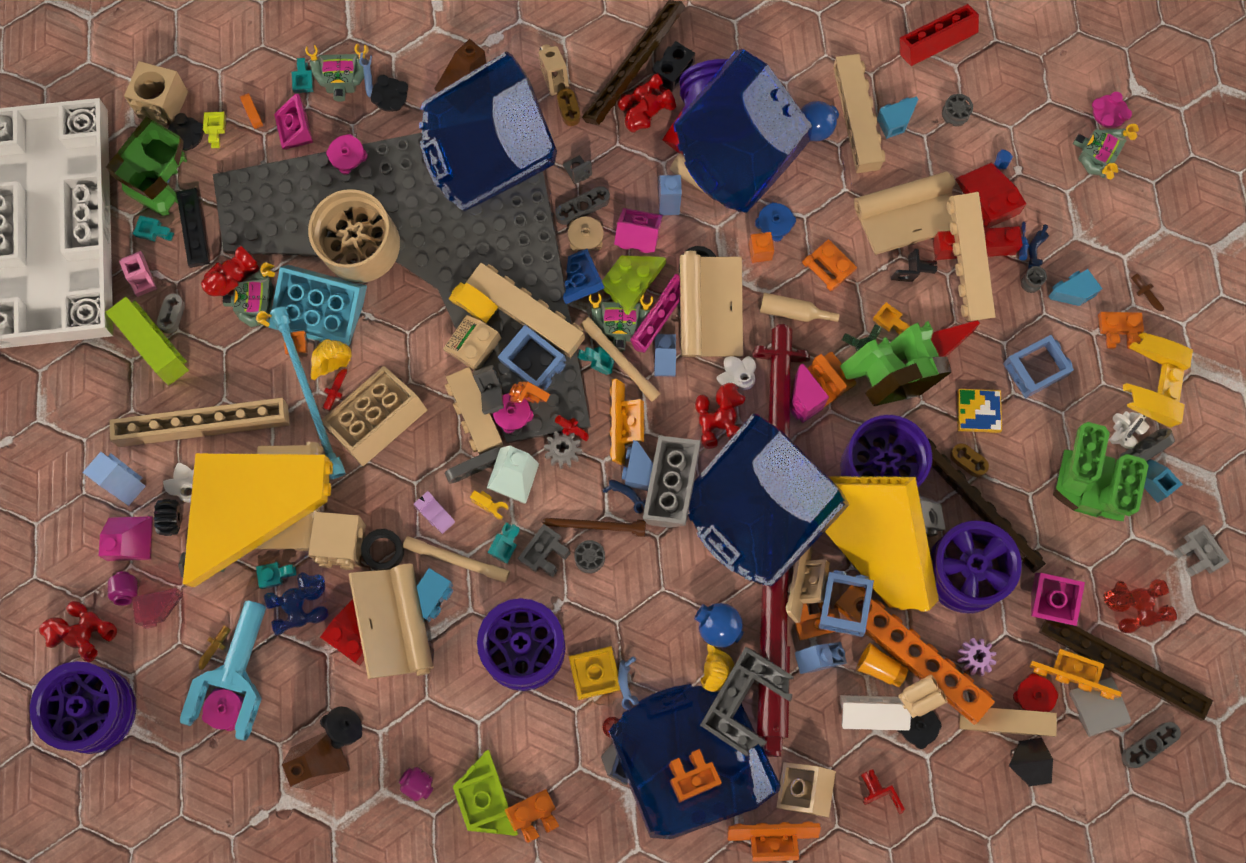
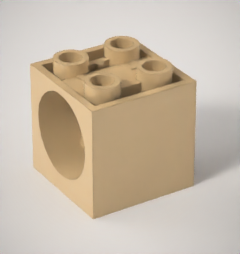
M139 61L124 97L138 118L143 120L145 117H148L161 125H170L175 120V116L180 113L188 90L177 71ZM163 92L160 96L150 99L154 94Z
M315 512L308 555L315 563L319 564V567L332 568V565H340L341 569L354 570V567H360L362 558L361 545L365 537L366 524L359 515Z

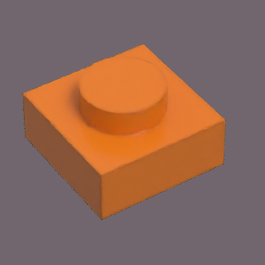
M290 332L297 353H308L306 332ZM284 341L285 354L289 355Z

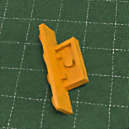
M612 379V386L610 387V395L612 397V406L610 407V415L612 417L610 457L613 462L622 466L625 465V444H633V440L638 441V443L644 442V401L641 399L625 401V384L618 379Z
M1062 649L1058 651L1053 668L1032 661L1029 666L1034 669L1033 672L1036 674L1056 676L1055 680L1064 684H1069V681L1078 684L1077 688L1087 692H1091L1093 689L1101 692L1100 696L1109 700H1114V697L1119 698L1122 694L1120 691L1098 684L1104 664Z

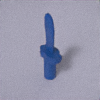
M1022 222L1023 235L1021 238L1023 246L1019 250V260L1024 261L1027 259L1029 244L1025 237L1026 223Z

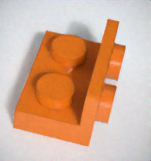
M528 381L518 382V384L515 383L509 392V395H511L509 401L521 403L525 399L531 403L547 402L550 394Z

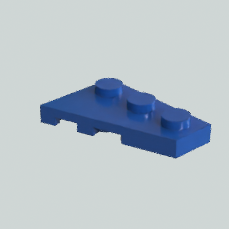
M588 249L568 256L566 270L568 276L567 281H565L566 292L563 295L565 304L604 289Z

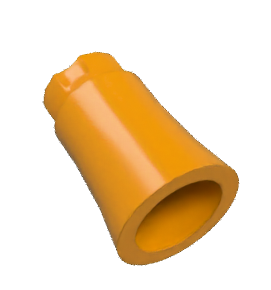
M869 643L857 663L856 671L871 675L899 688L907 677L908 668L880 651L872 643Z

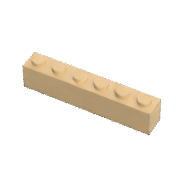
M859 54L836 57L833 69L856 173L880 170L883 162H885V152L881 150V135L876 130L877 117L872 112L873 99L868 94L869 82L864 77V61H861Z
M979 192L951 196L947 202V210L952 216L950 232L955 238L953 253L955 256L957 255L958 260L955 269L957 276H960L961 282L958 285L960 297H963V305H961L962 316L966 321L995 318Z
M480 263L466 283L486 295L498 306L499 310L521 325H526L554 348L571 358L585 339L582 332L583 328L574 322L571 325L565 321L566 317L560 312L555 311L554 313L549 310V305L541 299L538 301L531 297L532 294L525 288L519 289L514 286L515 282L509 277L504 276L503 278L498 275V270L490 264L485 266Z

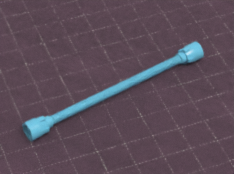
M277 307L269 313L272 315L271 319L275 329L279 328V331L282 333L324 452L333 463V472L329 474V479L342 477L346 472L340 457H336V454L333 452L328 435H326L327 433L319 415V410L289 331V323L291 321L286 307Z

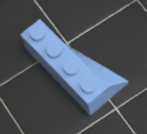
M100 452L82 472L128 506L146 487V485L140 482L142 477L111 453L106 456Z

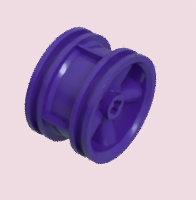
M967 521L956 525L938 540L930 550L939 602L946 608L959 613H978L990 608L1006 598L1015 589L1021 576L1022 561L1016 543L1007 532L989 522ZM973 540L985 545L984 550L974 549ZM954 541L963 552L960 560L944 557V552L949 542ZM992 559H997L1000 571L992 569ZM977 563L979 567L973 568L971 564ZM961 572L967 579L959 591L952 585L947 576ZM987 579L996 591L992 596L979 598L978 581Z

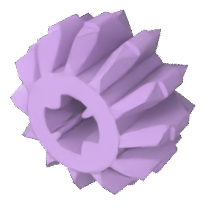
M975 638L970 639V644L964 642L962 644L964 649L958 650V654L963 656V658L958 659V663L964 662L965 666H963L962 670L966 671L970 668L969 673L971 676H974L976 672L979 676H983L985 672L989 673L992 671L990 665L996 664V661L991 658L996 655V652L989 651L992 644L984 646V639H980L977 643ZM973 655H980L981 659L974 660Z

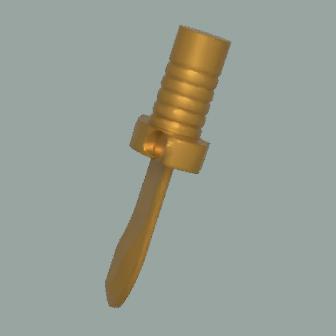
M223 625L214 639L209 636L207 641L211 645L199 660L200 670L205 668L218 648L221 650L226 648L222 642L231 631L230 628Z

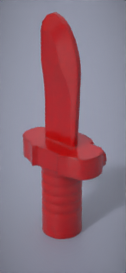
M342 369L337 374L331 389L325 388L324 393L328 394L322 409L330 411L335 398H342L343 394L338 391L347 375V369Z
M561 415L555 418V423L563 427V434L568 436L570 433H574L581 439L588 441L589 436L587 432L577 426L578 420L572 418L568 421Z

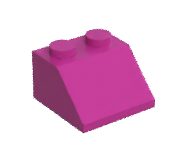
M623 208L617 222L614 245L622 249H639L643 253L655 252L663 215Z
M801 364L794 378L790 407L792 415L804 423L823 410L829 396L805 365Z
M1035 572L1031 591V616L1077 626L1085 582Z

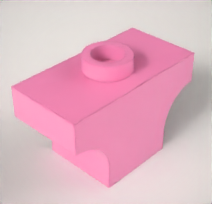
M141 251L124 257L119 261L125 278L130 283L137 297L157 289Z

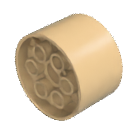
M353 189L338 191L323 199L311 215L308 227L311 246L328 268L341 279L354 283L373 281L388 272L395 263L400 250L399 232L382 204L372 195ZM353 212V220L352 218L348 219L346 214ZM379 214L382 219L374 224L373 222ZM363 219H368L367 222H361ZM348 226L345 230H341V227ZM328 232L334 233L337 238L327 237ZM383 232L380 238H374L376 233ZM341 245L340 251L335 252L336 247ZM358 258L355 264H350L352 259ZM337 259H342L339 264L335 262Z

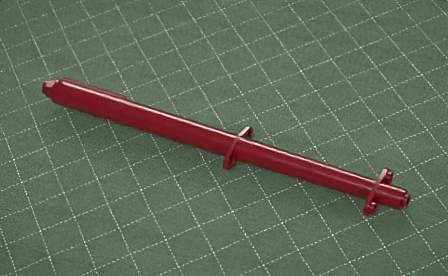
M778 324L772 329L771 349H767L766 346H756L752 353L754 358L771 360L765 496L748 497V503L765 506L759 654L790 674V646H787L788 614L786 612V604L788 602L789 508H804L798 499L789 498L787 485L789 483L790 362H809L810 354H808L807 350L792 351L793 330L786 324ZM758 682L757 734L767 741L766 745L762 747L763 756L781 757L783 739L788 738L789 701Z

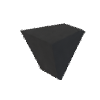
M1035 738L1019 741L1009 767L1028 784V787L1052 783L1053 758L1043 739Z

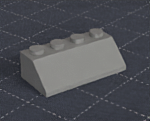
M666 436L658 437L643 514V520L648 525L666 528L686 525L701 446L700 440Z

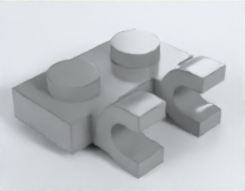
M1205 525L1184 536L1187 543L1173 551L1176 557L1180 558L1193 550L1200 560L1186 569L1190 577L1204 569L1210 574L1230 562Z

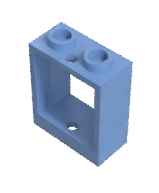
M526 325L521 328L498 356L500 362L522 380L528 381L543 390L550 386L552 383L551 378L556 373L559 374L566 366L565 356ZM531 338L556 357L537 381L512 362Z
M1052 335L1009 356L1003 363L1025 399L1066 378L1074 370L1071 360L1065 357L1061 351L1060 343ZM1045 346L1060 372L1035 384L1020 359Z
M839 570L829 572L819 628L863 637L866 631L874 580H869V577L865 575L848 576L846 572ZM833 582L866 588L860 623L827 616Z

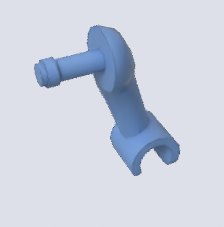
M361 53L359 63L363 66L365 90L370 98L373 88L370 67L372 55H370L368 60L363 59V53Z
M634 656L627 662L621 660L619 663L618 683L624 697L622 707L626 710L632 709L629 700L634 705L639 703L636 696H631L627 681L628 672L630 671L629 665L636 661Z

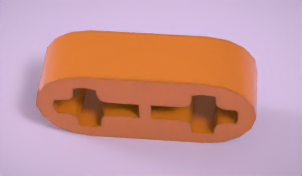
M247 93L240 96L254 130L264 126L250 94Z

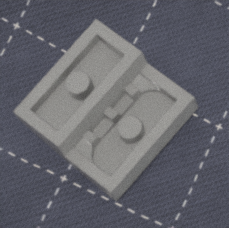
M1112 677L1101 680L1098 683L1119 691ZM1079 688L1070 690L1069 694L1080 713L1078 718L1089 737L1131 723L1122 696L1109 700L1101 697V692L1093 689L1091 692H1087Z

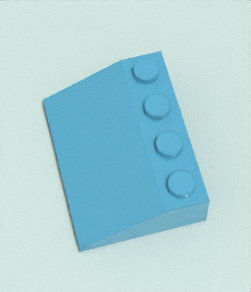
M292 265L281 266L272 310L277 307H286L291 321L289 323L290 332L305 331L306 338L317 341L325 339L336 340L350 346L364 304L367 285L349 282L341 278ZM270 317V325L268 328L275 329L273 321Z

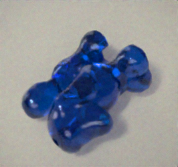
M301 572L297 577L298 588L288 589L282 596H277L272 592L264 595L267 609L281 606L282 610L288 615L287 620L280 618L271 622L275 636L281 635L291 628L303 627L307 623L323 622L328 617V610L324 606H318L311 610L310 613H305L303 610L305 599L309 601L317 600L325 592L326 583L321 574L308 575Z

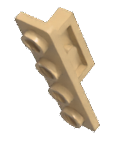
M800 536L799 544L796 546V562L793 565V579L789 586V602L786 604V612L795 623H800L803 604L824 602L830 565L826 559L811 560L813 547L805 536Z

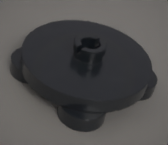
M380 75L372 89L371 102L383 111H399L406 103L408 84L404 81L388 78L386 75Z
M184 113L177 114L175 120L168 127V130L180 136L184 141L182 150L185 151L195 148L203 138V124L191 117H187Z
M336 707L320 719V724L325 729L331 739V745L335 749L351 745L362 737L361 720L348 707Z
M930 711L923 716L911 717L910 730H897V732L902 734L905 740L913 744L917 749H924L937 738L942 724L936 714Z

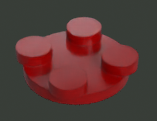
M1032 673L1020 683L1017 691L1013 694V700L1023 710L1050 712L1055 707L1059 694L1048 679Z

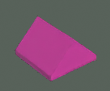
M295 94L274 114L281 146L285 150L313 143L305 107L300 95Z

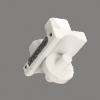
M1127 411L1123 415L1116 413L1112 418L1115 422L1113 429L1116 431L1109 441L1112 444H1120L1125 449H1133L1138 443L1133 433L1136 432L1138 435H1142L1150 427L1144 420L1147 416Z

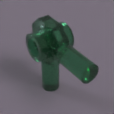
M875 324L869 336L860 340L845 333L842 341L856 347L857 352L868 342L877 339L882 327Z

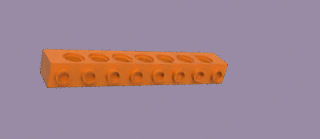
M851 585L835 603L834 608H837L849 621L860 623L862 613L857 610L856 605L864 603L866 590L863 587ZM871 599L865 634L903 666L907 667L920 680L932 675L937 681L939 688L944 692L948 700L947 703L973 725L977 724L994 704L995 701L992 699V695L986 689H979L973 684L974 680L968 674H961L955 669L956 665L950 659H943L937 654L938 650L930 643L925 644L920 640V635L911 628L908 630L902 625L903 621L897 615H890L884 610L885 606L876 599L873 601ZM881 618L885 626L877 627L873 620ZM891 633H899L902 636V641L895 642L891 638ZM916 647L920 652V656L913 657L910 655L909 648ZM927 662H934L937 665V671L932 672L928 670ZM945 677H952L955 680V686H947L944 681ZM964 691H968L973 695L972 702L964 700Z

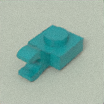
M297 58L298 71L292 72V90L294 93L314 92L312 70H308L305 58Z
M139 216L133 235L137 238L155 242L157 236L172 241L174 233L170 232V228L161 226L162 223L157 219Z
M586 347L585 351L579 350L578 358L583 361H591L592 369L605 375L612 374L614 360L603 348L597 347L593 350Z
M505 523L502 528L503 535L497 533L487 553L502 563L508 564L517 546L513 540L519 533L520 528L514 524Z
M275 562L256 567L260 589L283 585L282 578L297 575L296 567H293L292 564L280 568V563Z

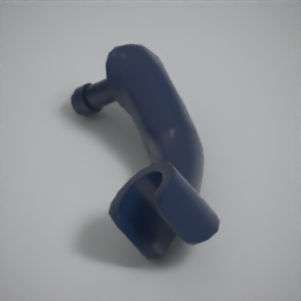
M1047 224L1043 225L1042 231H1038L1029 244L1030 259L1028 269L1033 266L1040 267L1043 264L1042 259H1037V248L1049 237L1046 232L1048 229Z
M609 480V486L603 488V493H607L611 489L618 491L632 500L636 513H643L641 504L645 509L646 500H641L625 484L616 480Z

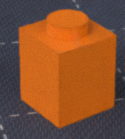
M771 232L751 234L748 245L752 263L771 261L775 251Z

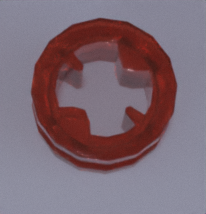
M616 717L607 718L603 723L604 734L610 738L618 737L622 732V722ZM610 721H614L615 725H619V730L616 729L614 734H611L610 730H606V725H610L608 723Z

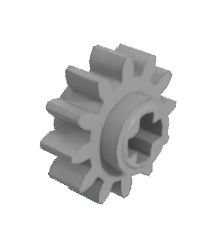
M555 431L554 439L547 437L550 445H544V450L550 451L545 454V458H552V466L558 462L560 469L563 468L564 463H567V466L570 468L571 460L579 461L576 454H582V449L576 448L580 446L581 442L580 440L574 441V433L568 437L563 433L559 436V433ZM562 446H566L564 453L560 452Z

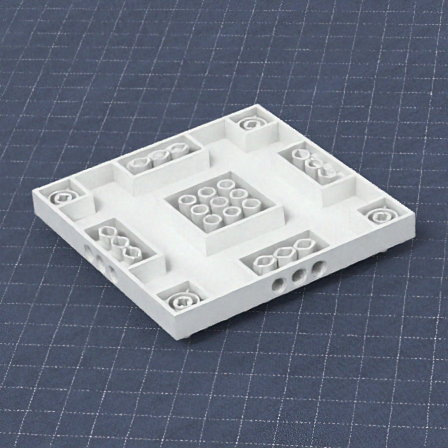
M100 98L0 108V349L113 336V321L106 314V311L113 306L109 171L106 168L109 163L108 110Z

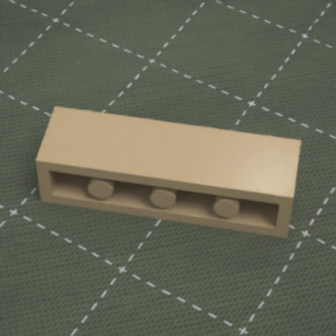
M468 367L446 376L448 384L445 385L449 397L453 395L456 402L452 404L457 415L462 414L464 421L461 422L465 434L470 433L472 437L469 443L473 452L478 451L480 455L491 449L504 447L490 413L484 415L482 412L481 392L470 368Z

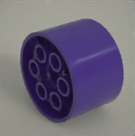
M896 415L876 416L860 425L847 444L840 462L841 476L902 477L899 474V469H903L907 472V477H916L917 487H919L931 469V446L925 433L912 421ZM889 434L897 437L893 444H888ZM861 438L867 443L868 449L858 442ZM873 442H879L883 449L875 447ZM894 449H899V450H901L902 453H903V456H901L899 453H894L893 450H894ZM857 455L865 456L867 462H860ZM915 456L917 463H905L907 458ZM885 458V460L890 461V463L886 465V462H882V459ZM855 467L863 470L857 472Z

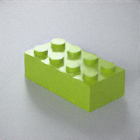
M124 297L106 311V314L168 386L189 371L184 365L187 363L185 358L135 300L131 302L127 297Z

